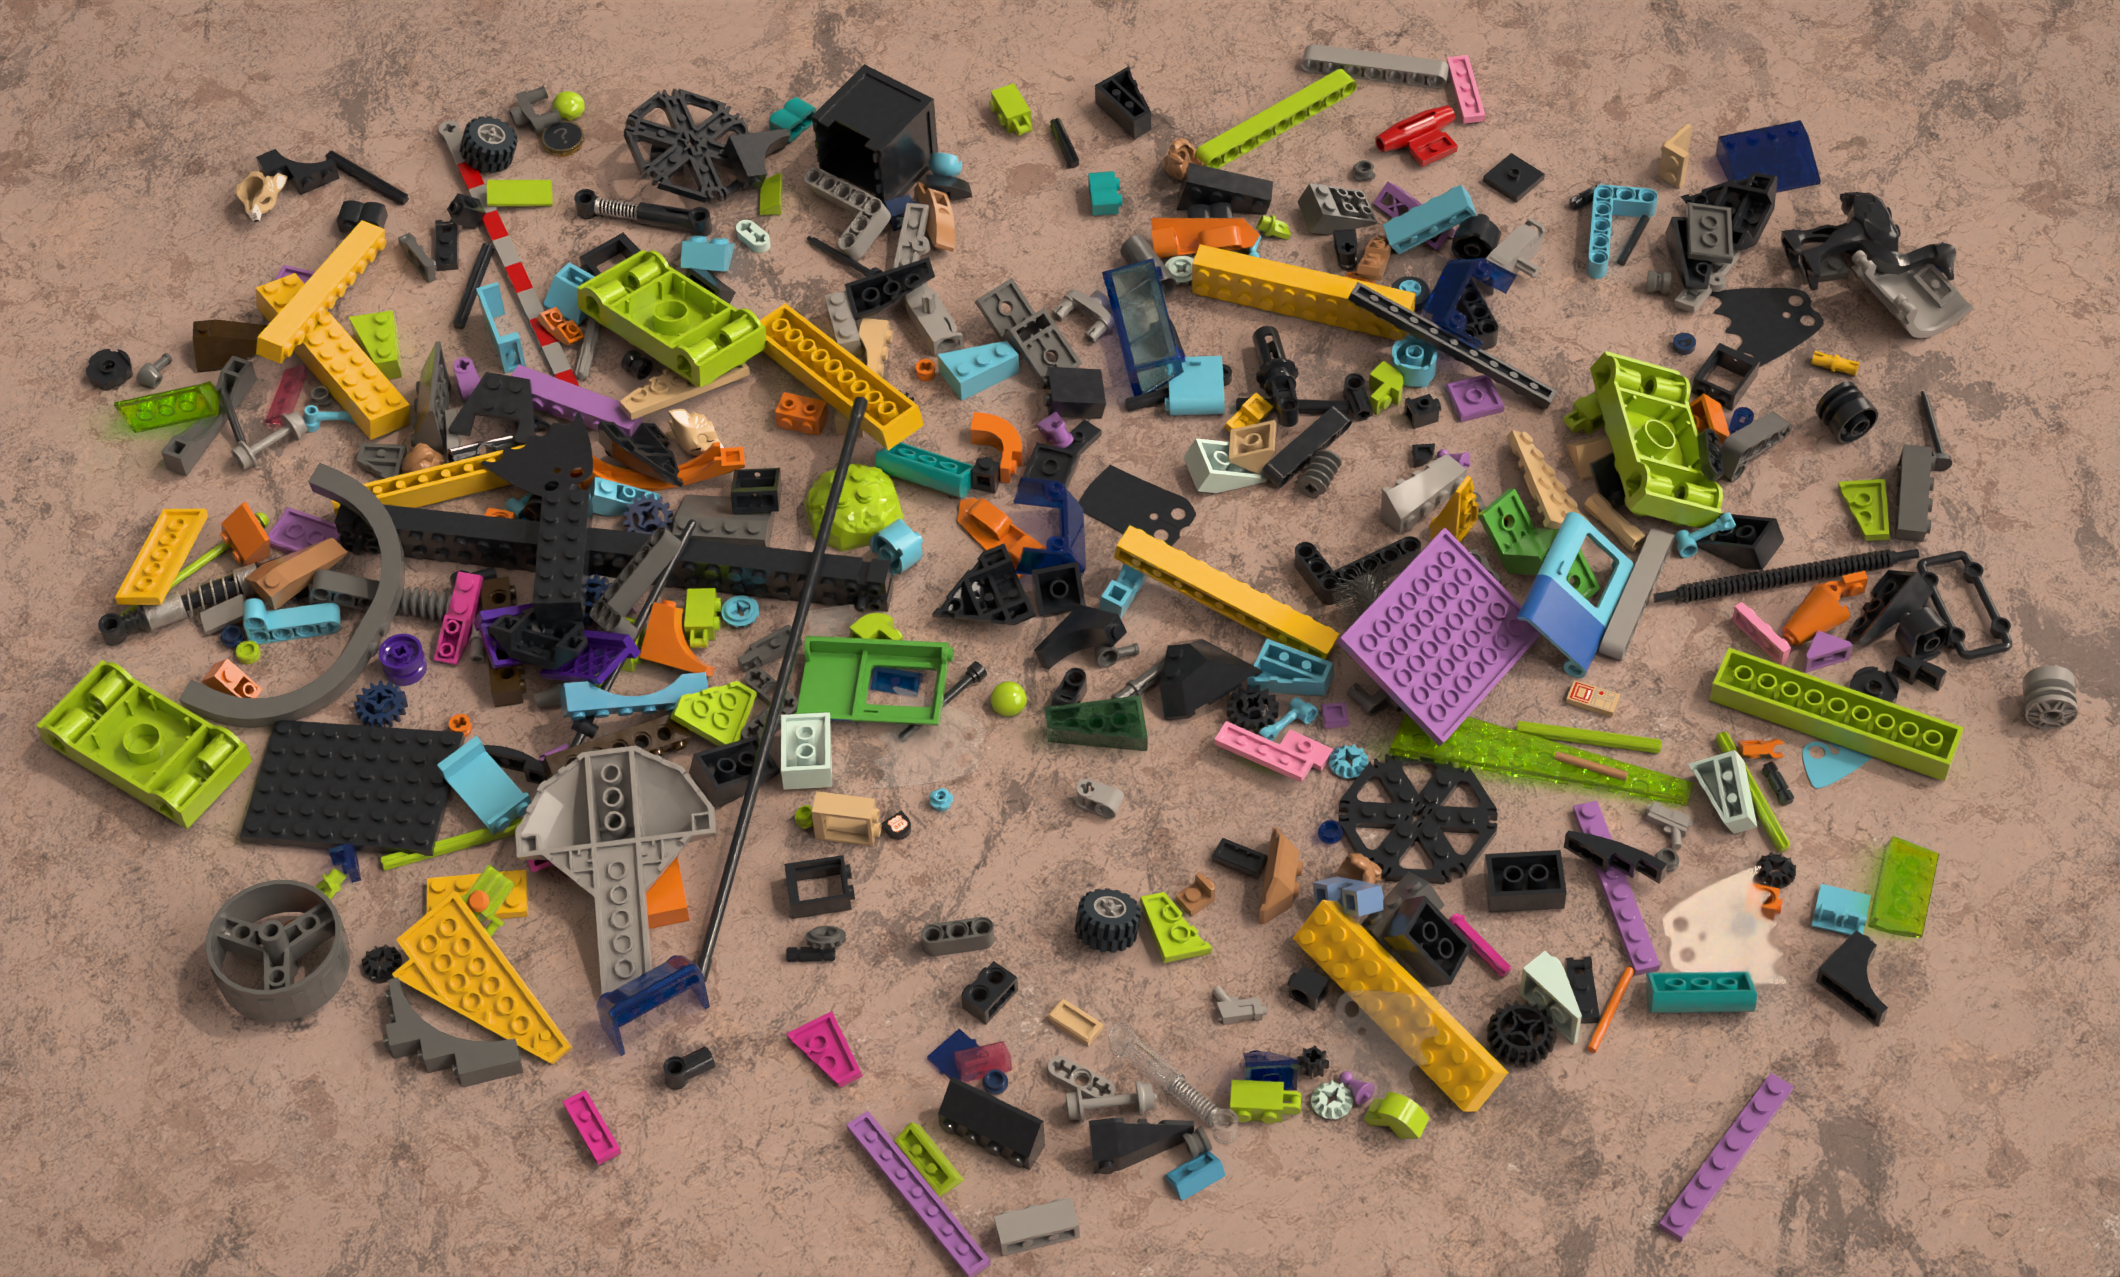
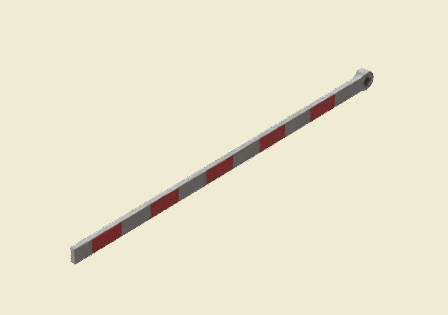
M451 120L443 122L439 126L441 140L446 142L470 196L478 198L486 212L482 222L555 378L579 386L559 341L537 319L539 314L545 311L496 207L487 206L486 186L478 168H472V165H468L465 162L466 159H463L461 156L460 144L462 134L460 125Z

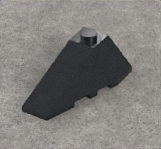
M928 257L846 283L845 288L854 320L856 321L879 313L934 278L935 274L930 258Z
M1888 570L1874 586L1871 592L1873 595L1871 602L1864 604L1862 608L1865 611L1864 615L1856 619L1845 640L1851 642V644L1863 645L1898 623L1900 616L1904 613H1912L1923 607L1933 591L1917 572Z
M1116 1117L1090 1120L1089 1139L1094 1174L1101 1173L1106 1175L1114 1171L1123 1170L1184 1143L1182 1135L1194 1133V1121L1162 1120L1158 1124H1150L1147 1122V1119L1138 1118L1137 1123H1126L1124 1118Z

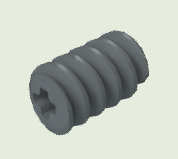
M1321 449L1316 451L1297 483L1298 489L1302 494L1312 499L1324 494L1331 484L1330 481L1334 479V475L1338 472V468L1342 465L1341 458L1329 450Z
M408 586L403 595L402 610L408 616L413 614L415 617L422 616L424 619L431 618L434 621L439 619L443 622L444 615H448L453 593L447 599L446 593L442 592L438 598L436 590H433L429 596V590L426 588L420 594L419 587H415L411 593V589Z

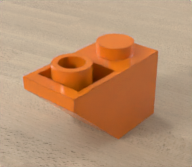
M229 659L215 663L202 680L209 688L242 698H257L263 690Z

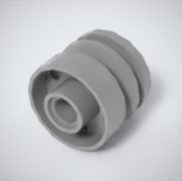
M2048 665L2037 667L2024 676L2022 686L2027 722L2042 729H2055L2069 725L2077 718L2075 677L2071 671L2060 666Z

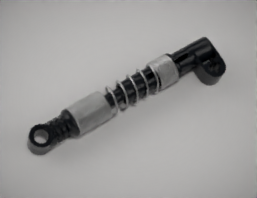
M267 562L248 564L246 567L233 570V574L228 576L222 574L221 578L217 580L210 578V582L203 585L198 582V590L193 592L187 586V594L182 596L176 590V592L167 594L161 605H138L134 609L135 612L132 613L130 610L128 615L123 613L122 617L120 614H105L98 622L101 635L107 644L119 645L126 639L129 632L132 635L135 630L138 633L140 628L142 631L156 630V628L165 627L167 624L169 625L188 618L187 613L192 617L194 608L198 607L202 612L205 610L204 605L213 607L240 594L245 597L253 595V593L257 592L245 582L244 578ZM313 582L297 593L295 597L306 598L310 596Z

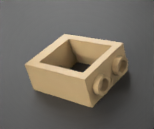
M816 791L811 811L815 839L874 846L875 838L880 837L881 823L878 822L880 810L876 809L874 798Z

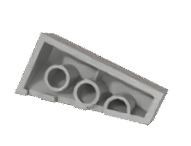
M1446 454L1427 464L1424 471H1414L1410 479L1405 481L1402 478L1396 481L1395 487L1390 488L1387 486L1383 488L1380 518L1399 534L1406 529H1411L1423 516H1428L1437 505L1443 504L1448 500L1449 496L1458 489L1466 478L1467 469Z

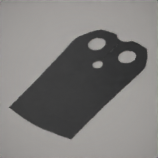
M1109 465L1089 485L1075 507L1123 534L1129 526L1141 529L1154 537V533L1157 530L1164 529L1169 533L1168 539L1164 540L1169 546L1174 545L1178 541L1180 531L1184 527L1190 526L1196 517L1193 506L1186 498L1112 465ZM1176 508H1181L1185 510L1186 516L1183 519L1177 520L1172 517L1171 512ZM1156 513L1159 517L1156 520H1152L1150 515Z

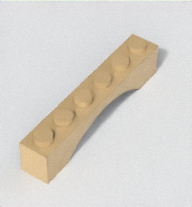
M862 318L858 332L861 352L866 358L867 366L880 377H883V361L888 359L889 348L887 346L888 343H892L893 330H890L888 320ZM838 410L835 417L836 434L846 435L850 420ZM859 429L857 437H863L864 431Z

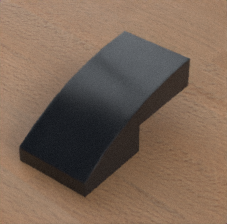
M926 175L927 188L940 192H949L950 199L972 198L969 182L952 176Z
M1897 656L1891 673L1911 685L1918 679L1939 691L1944 684L1947 671L1923 660Z

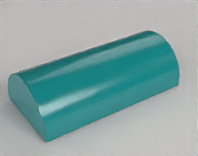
M902 442L890 450L883 447L876 453L875 467L880 468L888 475L960 498L966 497L972 488V470L974 465Z
M1748 971L1646 973V995L1649 1013L1754 1012L1756 1009L1757 991Z

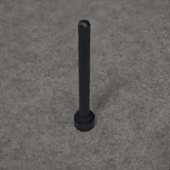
M974 661L968 666L965 672L966 675L944 694L942 709L972 682H980L987 676V671L979 662ZM910 724L898 735V741L905 742L923 725Z

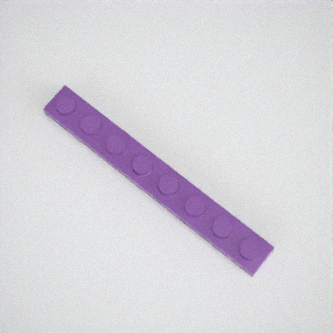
M1598 801L1573 806V813L1581 833L1612 840ZM1594 866L1629 962L1635 971L1634 975L1659 971L1660 963L1626 874L1613 866L1607 872Z
M1770 1073L1661 1220L1659 1229L1678 1241H1683L1789 1097L1794 1086Z
M869 1111L846 1124L850 1134L966 1277H974L991 1265L990 1259Z

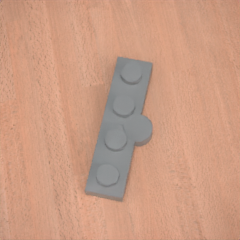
M907 203L893 268L919 261L920 255L929 252L930 244L924 236L930 210L929 205Z
M1733 250V261L1731 264L1712 262L1708 288H1684L1675 299V307L1695 314L1712 291L1720 292L1726 287L1725 275L1739 259V252Z

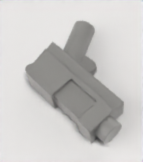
M1656 801L1653 805L1648 803L1645 809V813H1647L1646 821L1664 828V833L1671 835L1672 848L1680 849L1682 847L1681 836L1685 837L1687 828L1693 824L1690 816L1677 810L1672 811L1665 808Z
M1217 986L1212 991L1219 1001L1217 1002L1218 1021H1222L1223 1024L1239 1023L1241 1020L1250 1019L1259 1021L1262 1020V1015H1267L1266 1005H1261L1260 998L1239 1000L1237 996L1228 997L1220 986Z

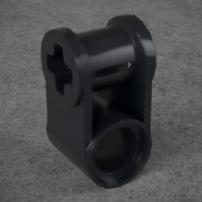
M1356 229L1334 230L1333 240L1338 266L1344 270H1351L1357 266Z
M1075 667L1065 673L1060 686L1053 695L1051 708L1069 711L1070 715L1073 716L1077 714L1081 702L1087 693V679L1084 670Z

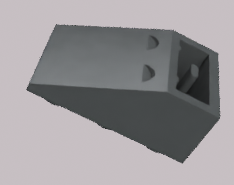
M1309 183L1297 201L1311 233L1332 235L1334 230L1358 229L1377 224L1376 217L1364 191Z

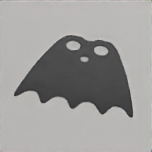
M1742 288L1722 290L1720 292L1712 291L1710 296L1717 297L1722 301V304L1714 313L1725 315L1732 320L1731 325L1726 329V333L1737 334L1743 339L1737 351L1752 354L1755 359L1760 361L1759 367L1794 349L1813 336L1824 324L1820 313L1812 309V300L1809 295L1799 289ZM1795 295L1803 299V303L1800 306H1793L1789 303V298ZM1789 312L1791 316L1786 318L1783 316V313ZM1805 315L1812 316L1815 319V323L1811 326L1803 325L1801 318Z
M580 412L576 413L575 419L568 425L554 422L546 436L537 437L529 435L527 443L523 448H504L503 456L499 461L481 462L482 465L509 483L541 497L543 491H546L544 487L548 482H558V488L553 491H561L571 484H579L585 481L593 472L591 443ZM561 468L559 473L553 472L554 469ZM573 469H584L582 476L578 478L570 476V472Z

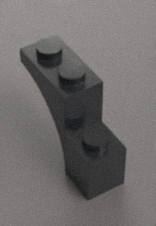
M276 149L256 157L260 172L263 173L264 177H274L277 173L288 177L287 180L292 181L300 195L340 179L336 163L333 159L317 163H300L285 158Z

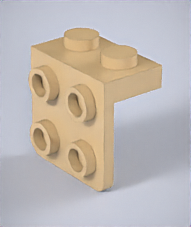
M1690 124L1679 128L1670 140H1666L1661 147L1662 156L1659 161L1658 177L1679 189L1685 184L1690 154L1688 151L1692 133V125Z

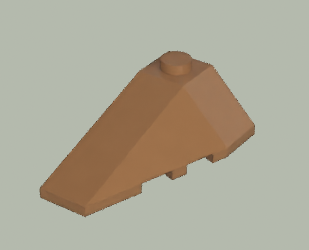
M331 537L262 564L245 577L244 580L274 610H277L312 583L316 571L330 569L348 555V552Z

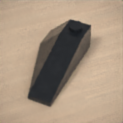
M1671 217L1665 236L1668 251L1685 289H1707L1712 270V261L1687 258L1686 217Z

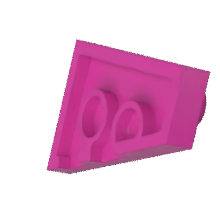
M832 1011L786 1033L788 1039L840 1088L863 1077Z

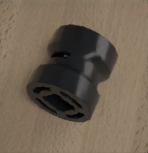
M630 350L624 355L621 367L627 372H632V375L637 379L642 380L650 374L653 363L646 357L642 358L641 354L636 350Z

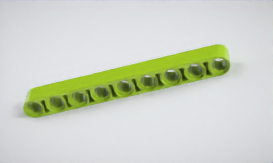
M1338 69L1202 144L1196 149L1194 157L1198 158L1204 166L1219 169L1350 96L1356 90L1357 82L1343 69Z

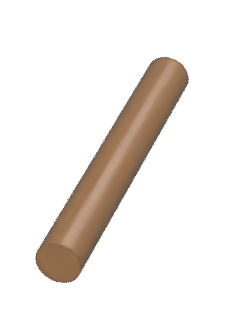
M1556 751L1554 761L1622 781H1626L1628 776L1627 771Z

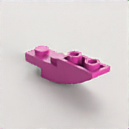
M458 571L448 615H444L434 661L458 665L471 636L473 620L476 619L480 606L478 598L483 581L481 575Z

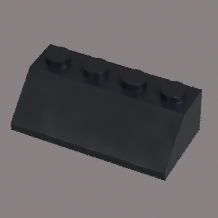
M952 1076L938 1112L939 1126L948 1134H956L962 1137L970 1145H978L985 1148L988 1153L995 1157L1001 1156L1009 1160L1015 1167H1023L1030 1170L1045 1147L1044 1121Z

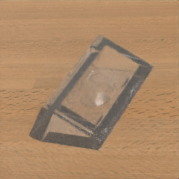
M852 604L808 611L811 636L836 637L849 635V627L857 621L855 608Z

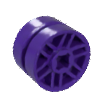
M396 634L387 638L380 646L379 658L386 679L391 681L392 684L408 686L423 678L427 671V662L421 642L415 636Z

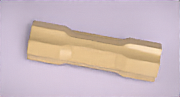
M1594 493L1588 497L1584 503V509L1612 531L1631 552H1636L1644 545L1646 536L1635 525L1630 524L1600 493Z

